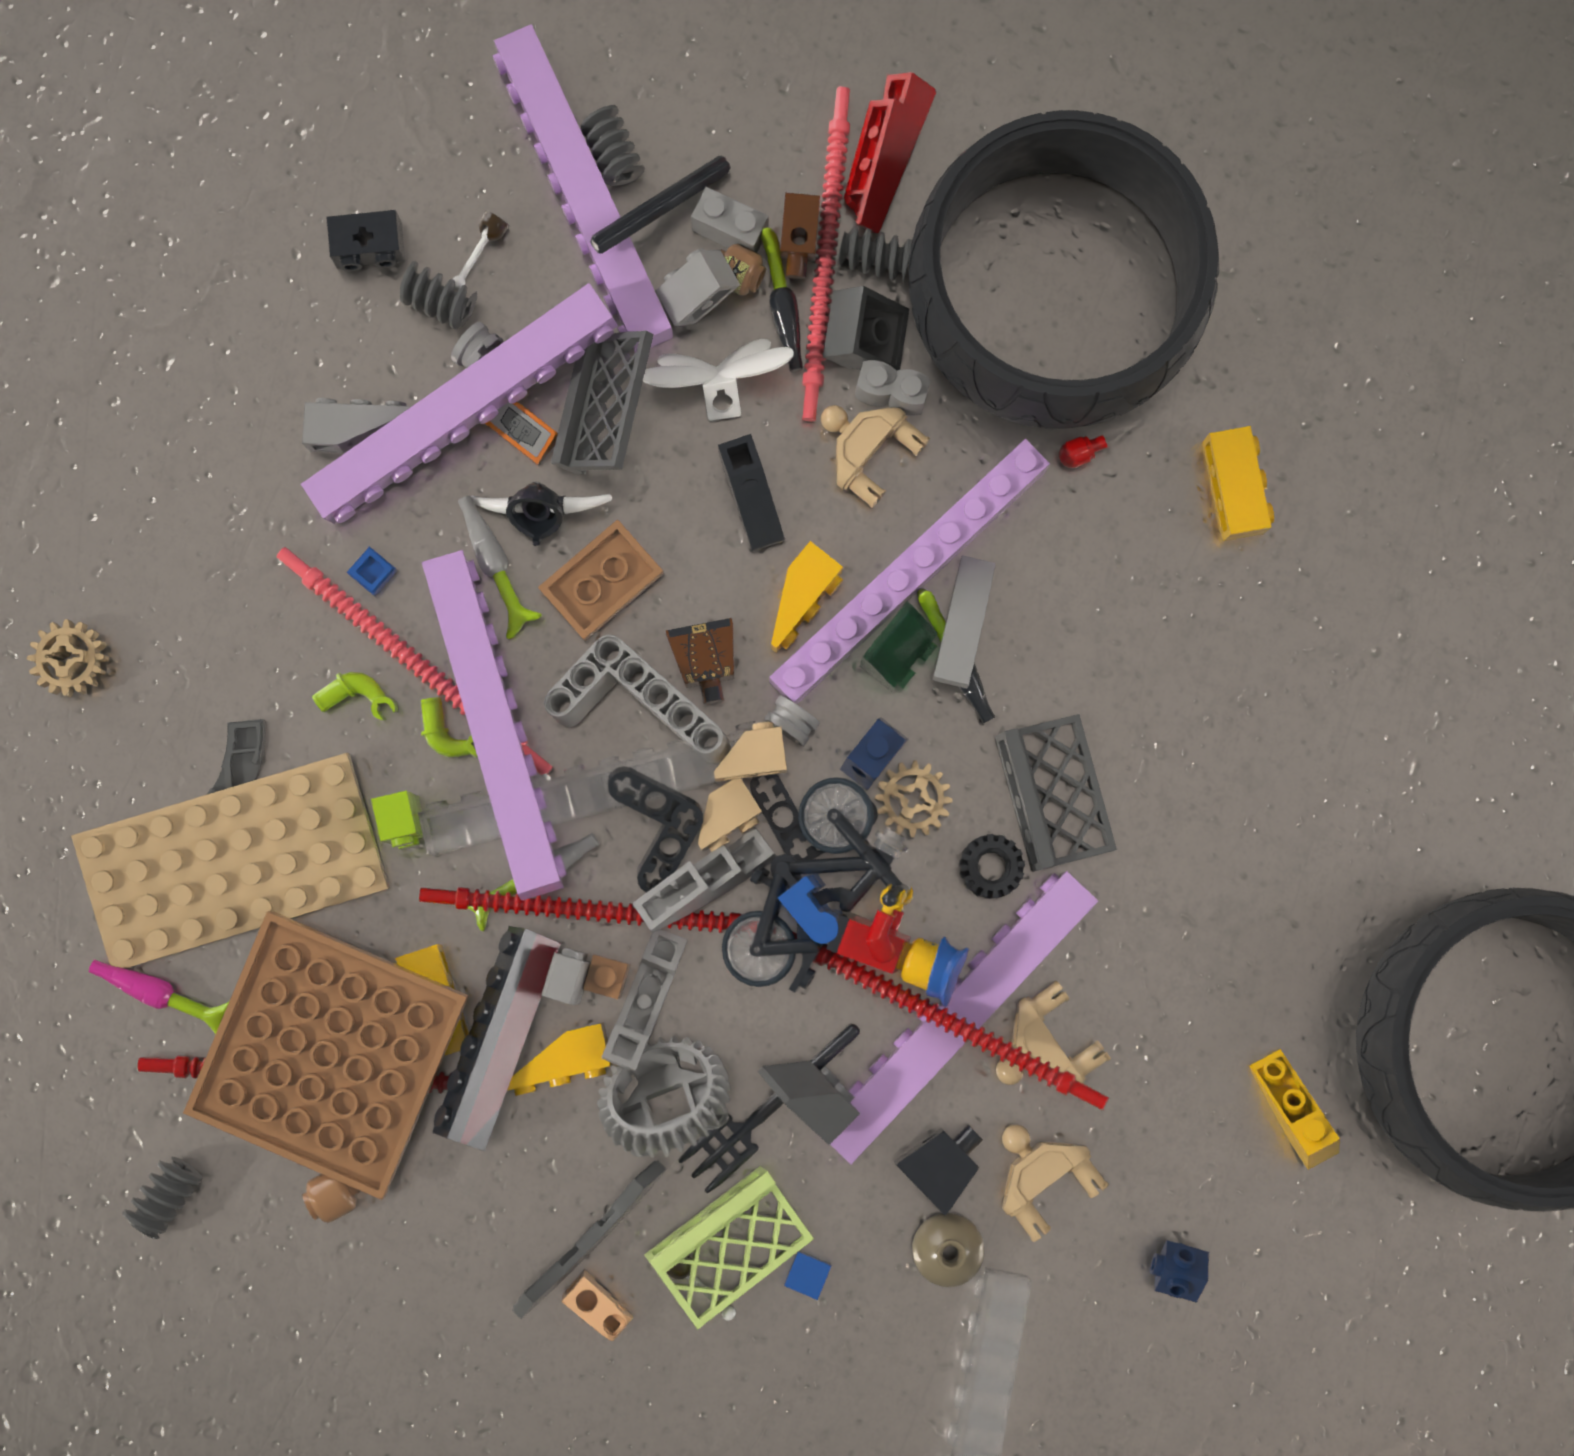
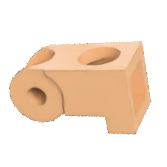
M585 1269L562 1295L563 1304L610 1341H614L633 1319L630 1312L621 1303L612 1298L611 1294L598 1284L595 1278Z

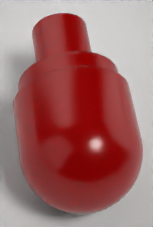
M1103 435L1091 440L1087 436L1077 437L1065 442L1061 446L1059 459L1068 468L1080 467L1095 459L1096 452L1106 449L1107 442Z

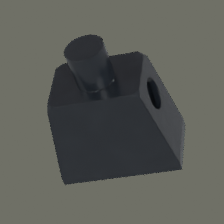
M969 1125L954 1139L941 1128L904 1153L894 1163L946 1215L979 1169V1166L968 1155L983 1139Z

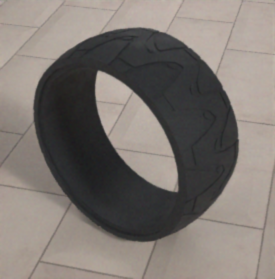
M1079 110L1049 111L1045 114L1037 113L1006 123L983 136L966 149L937 181L925 203L912 239L909 257V293L913 306L912 312L923 344L936 366L954 387L977 406L1008 421L1030 427L1041 428V426H1044L1046 429H1067L1091 426L1112 420L1117 415H1124L1144 404L1165 387L1193 355L1194 349L1198 346L1213 311L1218 290L1219 249L1215 223L1210 207L1207 206L1208 202L1193 174L1184 163H1181V159L1167 146H1163V143L1150 133L1123 120L1118 121L1115 117L1100 113L1094 114V112ZM1065 173L1096 180L1121 192L1141 208L1155 224L1172 258L1177 281V306L1169 338L1153 353L1133 366L1114 374L1092 379L1060 380L1030 374L1002 361L984 348L972 336L955 312L947 294L942 275L940 246L958 216L974 200L997 185L1032 174Z
M1500 888L1467 895L1439 906L1419 918L1416 924L1410 925L1391 944L1373 971L1362 997L1356 1029L1358 1069L1366 1097L1371 1102L1370 1106L1376 1119L1394 1146L1414 1166L1420 1167L1424 1174L1449 1190L1470 1200L1504 1209H1522L1523 1211L1536 1212L1574 1208V1156L1558 1165L1529 1174H1489L1470 1163L1442 1137L1426 1113L1417 1093L1410 1062L1409 1037L1411 1021L1423 985L1434 967L1454 945L1476 930L1507 918L1522 919L1543 925L1574 942L1573 895L1535 888Z

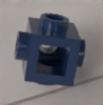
M1167 1240L1161 1253H1155L1151 1262L1150 1274L1155 1275L1154 1291L1197 1303L1208 1282L1209 1252Z

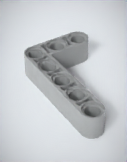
M605 635L599 638L545 696L544 706L546 711L562 726L571 727L581 722L618 682L707 762H722L731 749L729 739L716 723L615 635ZM619 650V654L615 659L607 661V657L612 651ZM644 672L639 681L631 682V678L635 673ZM594 675V681L589 686L583 687L585 679ZM668 693L666 701L662 704H655V700L660 694ZM571 701L569 708L559 713L560 706L564 702ZM693 715V720L690 724L684 727L679 726L684 716ZM718 737L716 746L711 749H704V745L709 738Z

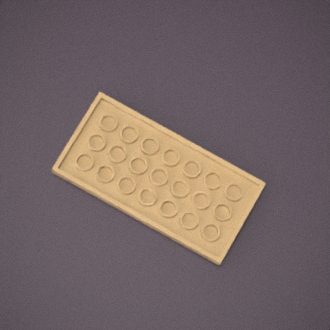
M349 753L340 754L71 835L110 966L123 969L260 928L267 911H273L287 918H293L390 888Z

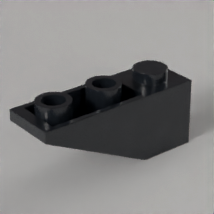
M748 434L718 444L719 457L752 552L785 541L752 435Z

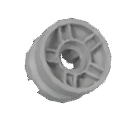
M476 322L457 341L451 353V360L458 366L464 365L468 368L504 341L496 333L490 334L488 327L482 322Z
M779 696L775 702V710L773 712L769 711L764 720L766 722H773L774 727H781L782 735L793 742L797 740L798 744L804 747L809 740L807 735L810 731H815L820 722L791 700Z

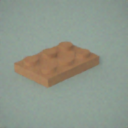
M617 519L538 588L579 636L586 641L661 577L664 571Z

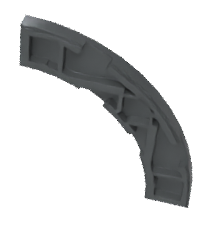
M264 719L227 723V745L221 766L222 770L213 788L207 794L257 780L263 760L266 739Z
M657 1160L637 1175L611 1205L602 1219L597 1221L575 1243V1246L523 1292L514 1304L513 1312L522 1319L555 1289L628 1215L666 1171V1168Z

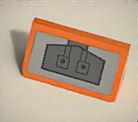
M508 402L498 409L499 413L495 418L485 424L539 465L555 446L558 433L519 402L513 404Z

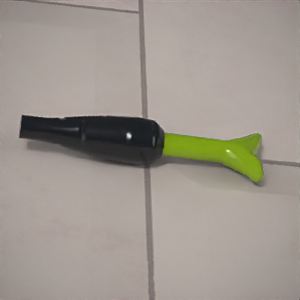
M764 228L761 232V239L766 251L774 289L770 294V309L783 347H789L794 351V356L788 363L790 372L803 370L797 298L793 290L787 287L778 236L772 228Z
M924 588L919 589L917 595L920 606L927 615L941 642L946 621L932 592ZM974 662L968 688H959L973 705L981 721L985 723L995 718V715L989 706Z

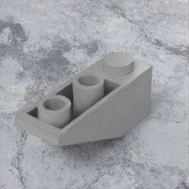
M317 398L316 403L305 402L302 444L310 452L346 453L405 412L410 406H406V403L401 401H386L385 405H372V402L362 399L351 400L350 404H338L336 400L330 398Z

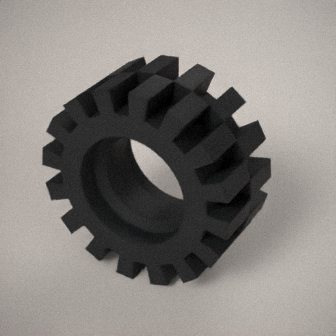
M987 834L969 843L962 852L961 860H959V874L967 889H970L977 896L992 899L1006 896L1020 885L1019 882L1024 877L1025 860L1023 861V853L1021 849L1015 846L1016 843L1013 840H1008L1003 835ZM986 853H996L1005 862V872L998 880H987L979 872V860Z

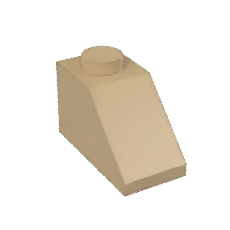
M773 722L753 724L752 730L743 733L714 771L715 781L787 773L782 728L774 727Z

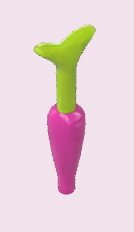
M96 959L93 960L89 967V973L103 978L118 989H121V991L150 1007L163 1009L169 1006L204 1021L215 1035L229 1004L227 1002L220 1006L207 1007L176 994L173 986L165 980L137 971L110 966Z

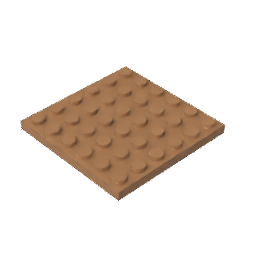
M267 911L183 1114L383 1200L387 1195L469 995L276 912Z

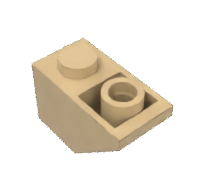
M742 779L731 780L709 794L698 845L702 851L708 848L711 852L730 842L727 836L739 829L743 834L760 823L757 817L762 814V811Z

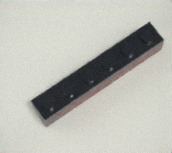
M509 926L507 932L503 934L499 942V954L495 965L489 970L486 977L487 986L482 1000L477 1003L474 1009V1021L470 1032L462 1041L460 1047L461 1056L457 1067L449 1076L447 1082L448 1091L445 1099L435 1113V1126L432 1133L485 1151L539 1005L553 955L558 953L561 943L528 929Z

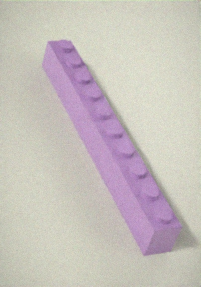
M532 24L495 39L494 43L498 53L492 55L500 75L507 73L511 83L506 85L514 105L521 103L525 112L520 115L527 134L534 133L538 140V143L534 145L535 151L542 165L547 162L552 173L547 176L554 193H562L566 201L561 207L569 225L573 223L577 225L580 234L576 235L575 238L583 255L589 253L594 262L589 268L597 286L602 283L605 286L608 295L603 296L608 311L612 316L617 314L622 323L621 326L617 327L618 332L646 330L654 334L651 348L672 339V327L631 238H626L603 254H598L590 243L593 234L619 219L620 215ZM639 342L633 347L635 353L637 352Z
M588 283L301 483V486L323 519L333 524L345 522L356 513L354 509L364 502L371 503L384 494V488L393 482L400 483L410 477L413 473L412 469L420 463L426 464L436 459L441 454L440 449L451 442L455 444L465 439L470 433L469 429L479 422L484 424L495 418L499 413V408L508 402L513 404L521 400L527 394L526 390L537 382L541 384L551 379L556 374L555 369L565 362L570 364L577 361L584 355V349L594 342L599 344L612 336L614 333L613 329L618 324L590 283Z
M1024 439L769 677V683L783 697L798 704L911 599L919 589L926 585L1045 474L1050 463L1027 439Z
M463 550L424 561L422 566L517 894L523 901L564 888L561 877L567 876L562 856H554L551 843L557 842L552 822H544L541 809L547 808V804L541 787L535 789L531 776L537 774L532 755H525L521 743L527 741L522 721L515 722L512 710L518 707L512 688L505 690L502 677L508 676L502 655L496 657L492 646L498 644V639L493 624L486 625L483 613L489 612L483 591L477 593L474 581L480 580L474 560L467 561Z
M1067 871L1061 873L1060 876L1054 872L1040 887L1044 893L1035 902L1029 898L1019 908L1016 914L1020 918L1010 928L1005 924L992 937L996 944L987 953L980 950L970 960L967 966L971 970L962 980L958 977L950 1003L946 1006L948 1013L956 1012L958 1019L966 1017V1023L971 1024V1022H975L976 1028L979 1029L1093 908L1098 900ZM940 1002L939 1008L942 1010L945 1007ZM925 1016L919 1018L922 1022L913 1032L907 1028L893 1043L897 1049L888 1058L882 1054L868 1070L872 1075L865 1083L862 1084L858 1080L849 1089L850 1093L855 1097L850 1103L860 1114L830 1145L852 1164L965 1044L961 1035L955 1038L953 1031L950 1030L948 1033L944 1031V1026L936 1028V1022L931 1021V1023H927Z

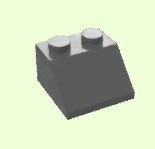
M865 286L834 290L823 357L850 369L861 370L864 361L876 360L891 365L897 371L900 370L910 309Z
M811 1061L762 1066L758 1070L759 1074L782 1102L828 1145L860 1114L850 1103L855 1097L826 1066L819 1070Z

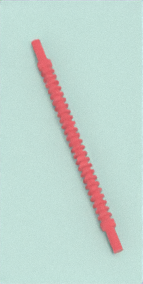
M847 87L837 88L834 119L829 123V133L831 136L828 137V142L831 145L827 147V151L830 154L826 156V161L829 164L825 165V170L828 173L824 175V179L827 182L823 184V189L826 192L822 194V198L825 201L821 203L824 211L820 212V217L823 220L819 222V226L823 229L818 231L821 239L817 241V245L821 248L816 250V254L820 257L815 260V264L819 267L814 269V273L818 276L813 279V283L817 286L812 288V292L816 295L811 298V302L815 305L810 307V311L814 314L809 317V321L813 324L808 326V330L812 333L807 336V340L811 343L806 345V349L810 352L805 355V359L809 362L804 364L807 372L803 373L802 384L806 387L802 420L809 422L816 421L819 388L823 387L824 375L821 373V371L825 370V366L821 363L826 360L822 354L825 346L823 343H825L826 336L824 334L827 333L828 328L825 324L829 322V317L826 315L830 313V308L827 305L832 303V299L828 296L833 294V290L829 286L834 284V280L830 277L835 275V271L831 267L836 265V261L832 258L837 256V252L833 248L838 246L834 239L839 237V233L835 230L840 227L836 220L841 218V214L837 212L842 208L838 201L843 199L842 194L839 192L843 191L844 186L840 183L845 180L841 173L846 171L845 166L842 164L847 161V158L843 155L848 152V149L844 145L848 144L849 140L846 136L850 133V123L847 121L850 89Z
M286 547L279 551L277 558L302 578L304 586L309 590L315 589L317 596L322 594L324 602L331 601V608L338 607V613H345L347 621L354 620V627L361 626L360 631L362 633L368 632L369 639H377V646L383 644L385 652L391 651L392 658L399 657V664L406 663L408 671L413 669L415 677L422 676V683L429 682L431 690L436 688L438 696L445 695V701H452V707L454 709L461 708L460 714L465 715L457 685H452V678L446 680L444 672H437V666L430 667V661L428 659L423 661L421 653L414 654V647L407 648V642L405 640L400 642L398 634L391 635V628L384 629V623H377L375 615L368 616V609L361 610L362 605L360 603L354 604L353 597L346 598V591L342 590L339 592V586L337 584L331 585L330 578L324 579V573L317 567L310 568ZM528 741L521 743L524 754L532 755L536 771L544 778L547 777L552 771L553 766L527 746Z

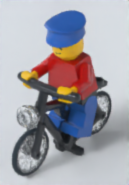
M827 778L817 782L803 796L799 807V824L803 835L814 847L826 853L840 854L855 850L859 857L796 860L791 855L782 854L773 859L770 871L765 868H757L752 874L750 881L756 885L764 883L769 886L768 896L763 911H751L740 915L727 928L722 942V955L727 969L736 979L749 986H770L783 979L791 970L796 954H802V966L789 987V990L795 993L800 987L805 990L808 988L817 972L811 967L823 948V944L829 943L828 950L887 973L894 974L901 970L903 981L926 990L927 996L938 998L944 1007L948 1006L960 972L965 964L969 948L957 949L949 943L946 937L941 939L940 944L923 938H917L911 944L909 943L911 937L898 931L904 915L902 908L912 901L913 889L911 887L909 891L908 886L902 884L892 872L890 865L894 858L899 859L902 852L906 853L909 849L903 844L906 837L888 827L885 832L877 830L875 834L877 839L874 842L875 848L866 839L873 827L874 811L870 797L865 790L857 783L845 778ZM866 871L851 890L844 887L822 889L826 884L818 875L820 873ZM804 874H813V875L805 876L804 878L801 876V875H804ZM880 879L884 883L886 888L880 896L883 908L882 910H877L873 921L850 912L877 880ZM833 901L840 902L839 907L841 911L830 909L827 903ZM782 904L797 921V939H795L787 923L778 916Z

